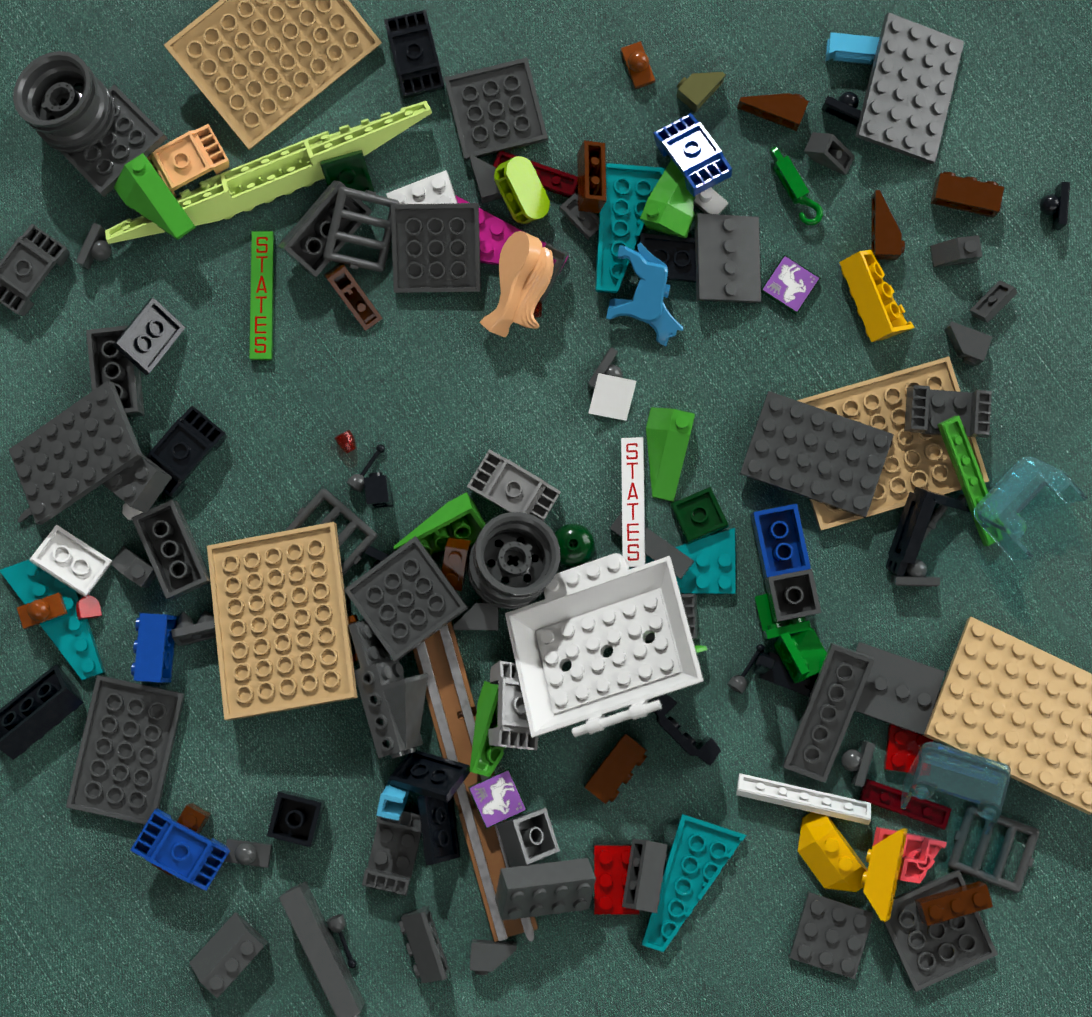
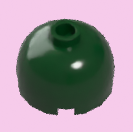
M567 524L555 532L560 547V564L574 568L587 563L591 559L595 549V541L593 535L586 527L580 524Z

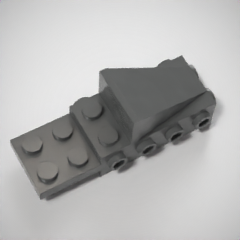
M366 621L348 625L361 668L354 670L355 678L378 758L391 755V758L394 759L415 752V747L423 745L420 728L428 681L427 673L404 679V670L400 661L395 662L391 660L389 653Z

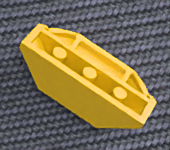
M813 812L805 815L802 818L798 853L825 889L857 892L864 887L861 884L864 871L867 872L868 869L831 818Z
M905 828L898 830L872 846V849L868 850L866 862L869 865L867 872L864 871L862 876L863 892L881 921L885 922L891 917L908 829Z

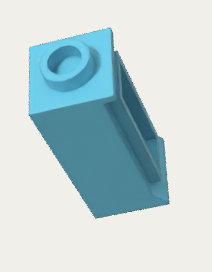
M831 32L830 39L827 40L825 61L833 59V61L872 64L880 37Z
M388 781L383 793L380 795L376 816L399 821L407 804L409 791L392 786Z

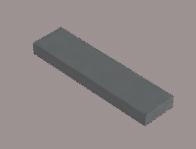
M622 512L610 527V530L621 538ZM645 527V555L654 561L670 556L675 576L682 579L694 561Z

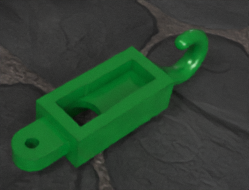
M776 146L769 150L775 162L773 170L793 204H803L816 211V217L813 219H807L803 212L799 213L800 220L806 225L818 224L823 217L822 207L807 197L809 190L789 156L787 155L783 158L779 149Z

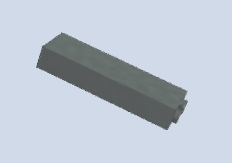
M305 881L285 891L279 896V899L336 1017H359L365 1001Z

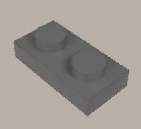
M576 193L559 207L564 216L588 240L598 232L599 217L592 212L578 211V195Z
M999 280L970 309L972 316L988 323L1017 294V290L1015 287Z

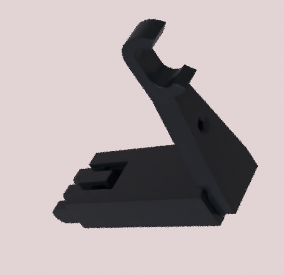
M915 487L914 493L909 492L888 553L889 558L886 563V569L898 576H903L908 563L915 564L935 504L970 512L969 507L965 506V496L960 494L956 499L919 487Z
M761 652L754 673L759 675L758 678L810 697L811 688L814 687L818 677L817 674L795 684L780 656L772 652L767 654Z

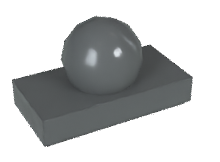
M96 223L92 225L76 259V262L87 270L90 269L94 259L105 261L109 259L112 253L110 244L103 240L105 229L101 225Z
M611 347L589 380L588 388L592 391L595 389L598 373L623 377L621 369L612 364L618 354V351Z
M916 559L915 564L908 563L905 571L906 575H891V583L898 586H940L939 577L925 576L927 567L919 559Z
M863 741L860 752L851 749L843 754V767L848 771L854 772L851 784L860 787L864 786L875 749L874 743Z
M227 839L226 846L230 852L224 862L269 867L272 844Z

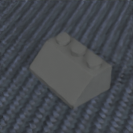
M429 906L403 914L399 925L402 934L407 935L409 943H406L409 956H414L416 965H413L417 979L421 978L422 983L447 979L450 969Z
M235 912L189 964L200 983L218 998L268 944V941Z

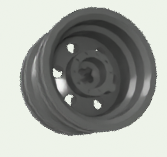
M50 52L36 58L21 72L14 87L13 101L18 114L37 131L38 135L48 145L60 152L74 153L86 150L98 143L112 126L115 117L113 96L105 85L95 77L86 63L70 52Z
M524 512L500 514L483 527L469 552L467 574L470 584L484 601L493 606L504 609L524 607L535 601L554 578L560 563L558 540L551 528L534 515ZM517 539H523L524 544L517 542ZM495 541H501L503 546L496 547ZM532 555L537 556L538 562H532ZM487 561L495 563V566L492 568L488 567ZM514 562L515 565L509 566L507 563ZM524 575L531 578L529 583L523 580ZM507 577L509 579V584H502L501 578Z

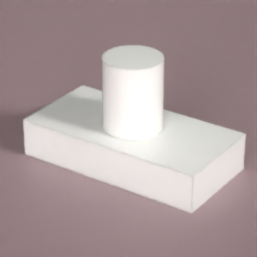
M712 187L697 194L694 200V204L705 214H720L729 203Z

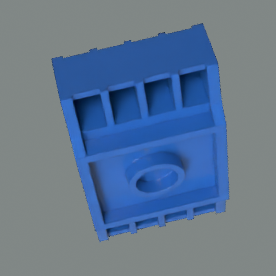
M691 113L653 132L656 146L663 156L669 155L685 177L686 188L693 197L732 176V168L725 159L721 149L701 122H698Z
M159 809L153 811L130 851L143 857L148 862L207 891L230 852L226 845L214 838L210 840L174 821L171 819V815Z

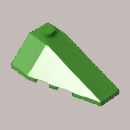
M144 153L124 165L114 189L126 206L131 209L133 208L141 216L149 219L177 240L196 228Z
M672 159L648 197L640 219L648 229L687 238L694 220L693 206L695 196L693 197L687 190L685 177Z
M650 408L646 425L651 491L654 498L674 502L695 417L694 413L670 408Z
M466 492L447 502L393 547L396 551L415 536L420 540L430 556L432 553L445 552V546L449 537L471 541L470 547H473L486 524L477 506Z
M487 681L483 683L477 704L470 772L490 777L502 759L505 747L489 745L488 730L497 727L498 685Z

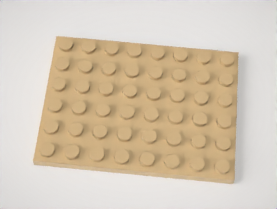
M219 0L165 43L164 47L247 149L251 150L379 47L382 42L349 0Z
M949 356L797 400L894 434L866 517L904 507L909 492L914 493L915 487L942 495L962 490L942 435L904 431L908 387L923 385L930 386L932 390L961 392ZM968 437L984 482H989L976 438ZM810 499L819 531L863 519V517Z
M324 523L208 545L207 552L224 720L229 721L357 698L336 523Z
M969 617L924 736L977 762L992 767L1088 815H1092V674L984 622Z

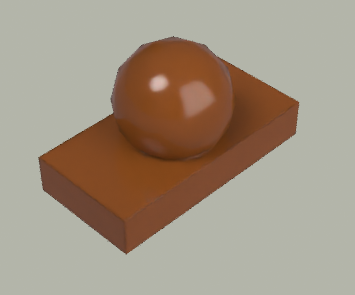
M641 41L622 47L620 51L634 88L638 89L655 83L649 58L645 54Z
M61 593L37 599L17 607L23 629L68 614Z

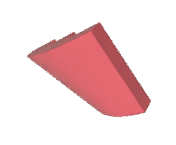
M876 827L873 846L897 832V830ZM907 833L898 880L920 884L926 876L927 870L935 863L934 858L941 848L946 847L947 842Z

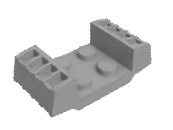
M490 449L467 485L470 491L482 498L488 499L508 512H524L534 515L542 521L545 520L561 491Z
M498 661L491 667L490 683L498 684L497 727L488 730L489 745L537 751L539 736L531 737L516 663Z

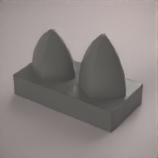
M204 611L199 617L197 624H194L192 619L185 612H182L177 620L175 629L171 630L173 640L178 646L216 638L213 615Z

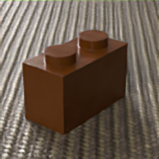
M449 537L445 546L442 572L455 590L462 591L471 541Z

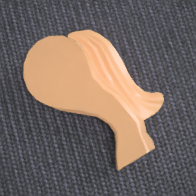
M518 231L513 233L503 245L499 259L501 290L499 303L493 312L480 321L488 331L506 338L513 322L526 328L539 329V324L534 319V311L551 281L554 268L552 251L546 247L542 248L539 238Z

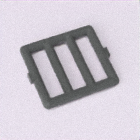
M344 186L340 187L325 246L324 259L346 264L349 268L353 269L360 267L383 272L392 240L391 204H400V202L376 195V192L366 190L364 192ZM346 196L390 207L388 219L385 220L344 210ZM341 218L385 228L383 240L378 241L338 231ZM340 240L380 250L378 261L372 262L334 253L335 242Z
M321 489L305 508L302 507L297 512L298 516L285 531L298 529L325 499L334 508L320 524L334 522L340 514L350 521L338 535L339 548L356 528L367 536L341 565L344 576L354 564L357 565L362 560L361 556L376 540L377 533L328 490Z
M968 805L959 831L956 830L954 835L956 841L948 867L1018 893L1021 891L1028 867L1033 865L1034 858H1032L1040 832L1037 828L983 808ZM976 815L986 819V823L972 864L968 866L958 861L973 817ZM997 823L1008 828L993 873L990 874L980 870L994 825ZM1016 831L1029 835L1014 882L1001 878Z

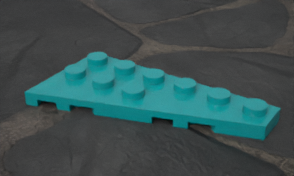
M606 163L607 201L599 213L595 292H618L630 261L628 258H618L619 246L622 245L632 250L635 249L644 226L640 219L648 197L666 168Z
M735 528L702 538L690 544L686 543L675 547L694 561L682 579L676 577L680 594H736ZM648 556L645 557L646 564L654 561Z
M30 560L0 570L24 604L61 593L68 614L40 623L41 627L81 680L105 673L88 619L78 620L76 604L81 599L78 592L34 565Z
M681 814L663 872L657 913L651 912L641 943L643 946L661 952L665 951L679 931V928L717 878L721 869L732 857L741 841L747 836L746 834Z

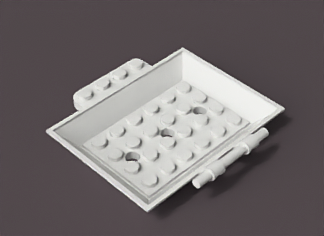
M618 553L596 559L555 574L544 590V600L505 613L532 738L588 720L586 724L572 728L573 736L577 737L586 733L594 734L595 732L603 731L604 727L629 719L636 720L646 717L647 713L662 709L659 700L648 703L649 699L704 682L670 556L633 569H629L627 560ZM649 633H654V641L652 643H645V637ZM612 647V655L605 658L603 656L604 650ZM571 661L572 666L570 670L562 671L563 664ZM631 706L629 710L605 717L606 713Z

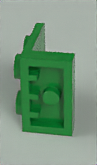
M768 595L755 596L754 599L764 640L779 637L787 632L793 634L811 629L810 622L805 620V616L773 623Z
M813 628L790 636L788 632L779 636L774 644L795 684L819 674L827 652Z

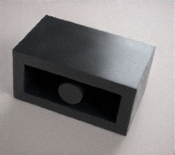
M382 472L370 473L369 477L364 478L366 503L371 509L393 506L391 483L386 475H382Z

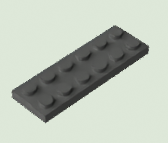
M831 642L784 760L783 768L826 783L875 659L873 657Z

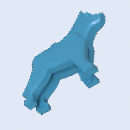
M641 242L637 244L638 251L620 245L618 258H628L640 280L633 299H610L606 319L630 316L643 321L655 330L656 341L666 346L669 338L674 337L677 330L683 331V326L670 314L663 301V297L668 298L670 285L666 284L668 267L648 251Z

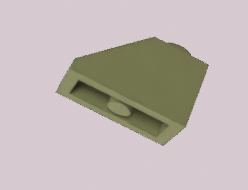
M723 72L692 73L688 78L684 77L679 82L676 97L696 113L723 84L726 74Z

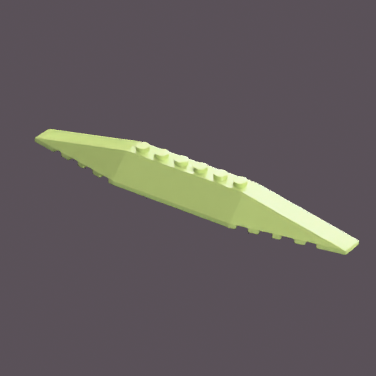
M427 101L401 108L399 112L392 115L390 112L381 114V119L369 122V119L361 120L362 125L350 128L348 124L339 127L340 131L329 134L328 131L322 132L199 183V188L191 192L189 189L180 192L181 197L176 200L195 226L230 219L237 213L250 211L257 205L270 203L279 196L292 194L301 187H309L316 181L325 179L320 165L321 161L362 150L365 156L432 113ZM143 216L132 220L129 218L105 230L108 244L165 232Z

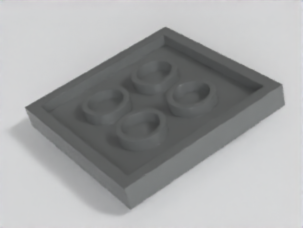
M808 892L789 958L855 979L874 913Z

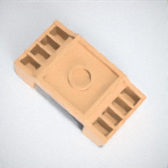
M209 124L181 135L157 148L147 157L174 197H177L174 192L175 190L214 170L217 175L230 167L229 159Z

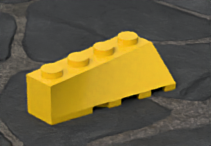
M872 250L859 251L839 262L842 274L849 285V292L855 300L858 314L863 320L866 334L871 342L881 341L914 328L912 322L907 323L903 313L906 311L902 304L897 305L894 300L893 293L895 292L892 286L884 282L883 277L885 274Z

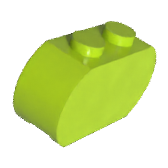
M517 156L498 165L494 173V181L513 219L518 223L528 224L543 218L549 211L550 200L531 161L525 157Z

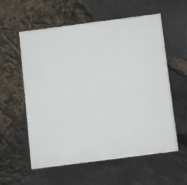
M598 373L588 413L627 421L637 381Z

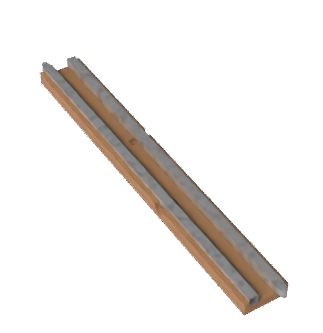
M450 621L414 648L413 652L420 675L425 673L428 675L425 695L442 756L449 760L467 764L470 767L477 709L456 634L453 630V624ZM470 772L454 793V799L459 810V817L494 942L505 940L510 936L525 933L527 939L533 941L534 930L538 929L535 917L504 921L501 919L495 901L500 869L510 866L497 825L488 829L485 828L468 789L469 786L489 777Z

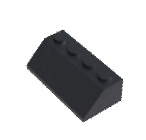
M55 664L0 709V750L13 760L20 754H23L37 740L43 738L48 731L60 724L65 717L84 703L79 690L59 665Z

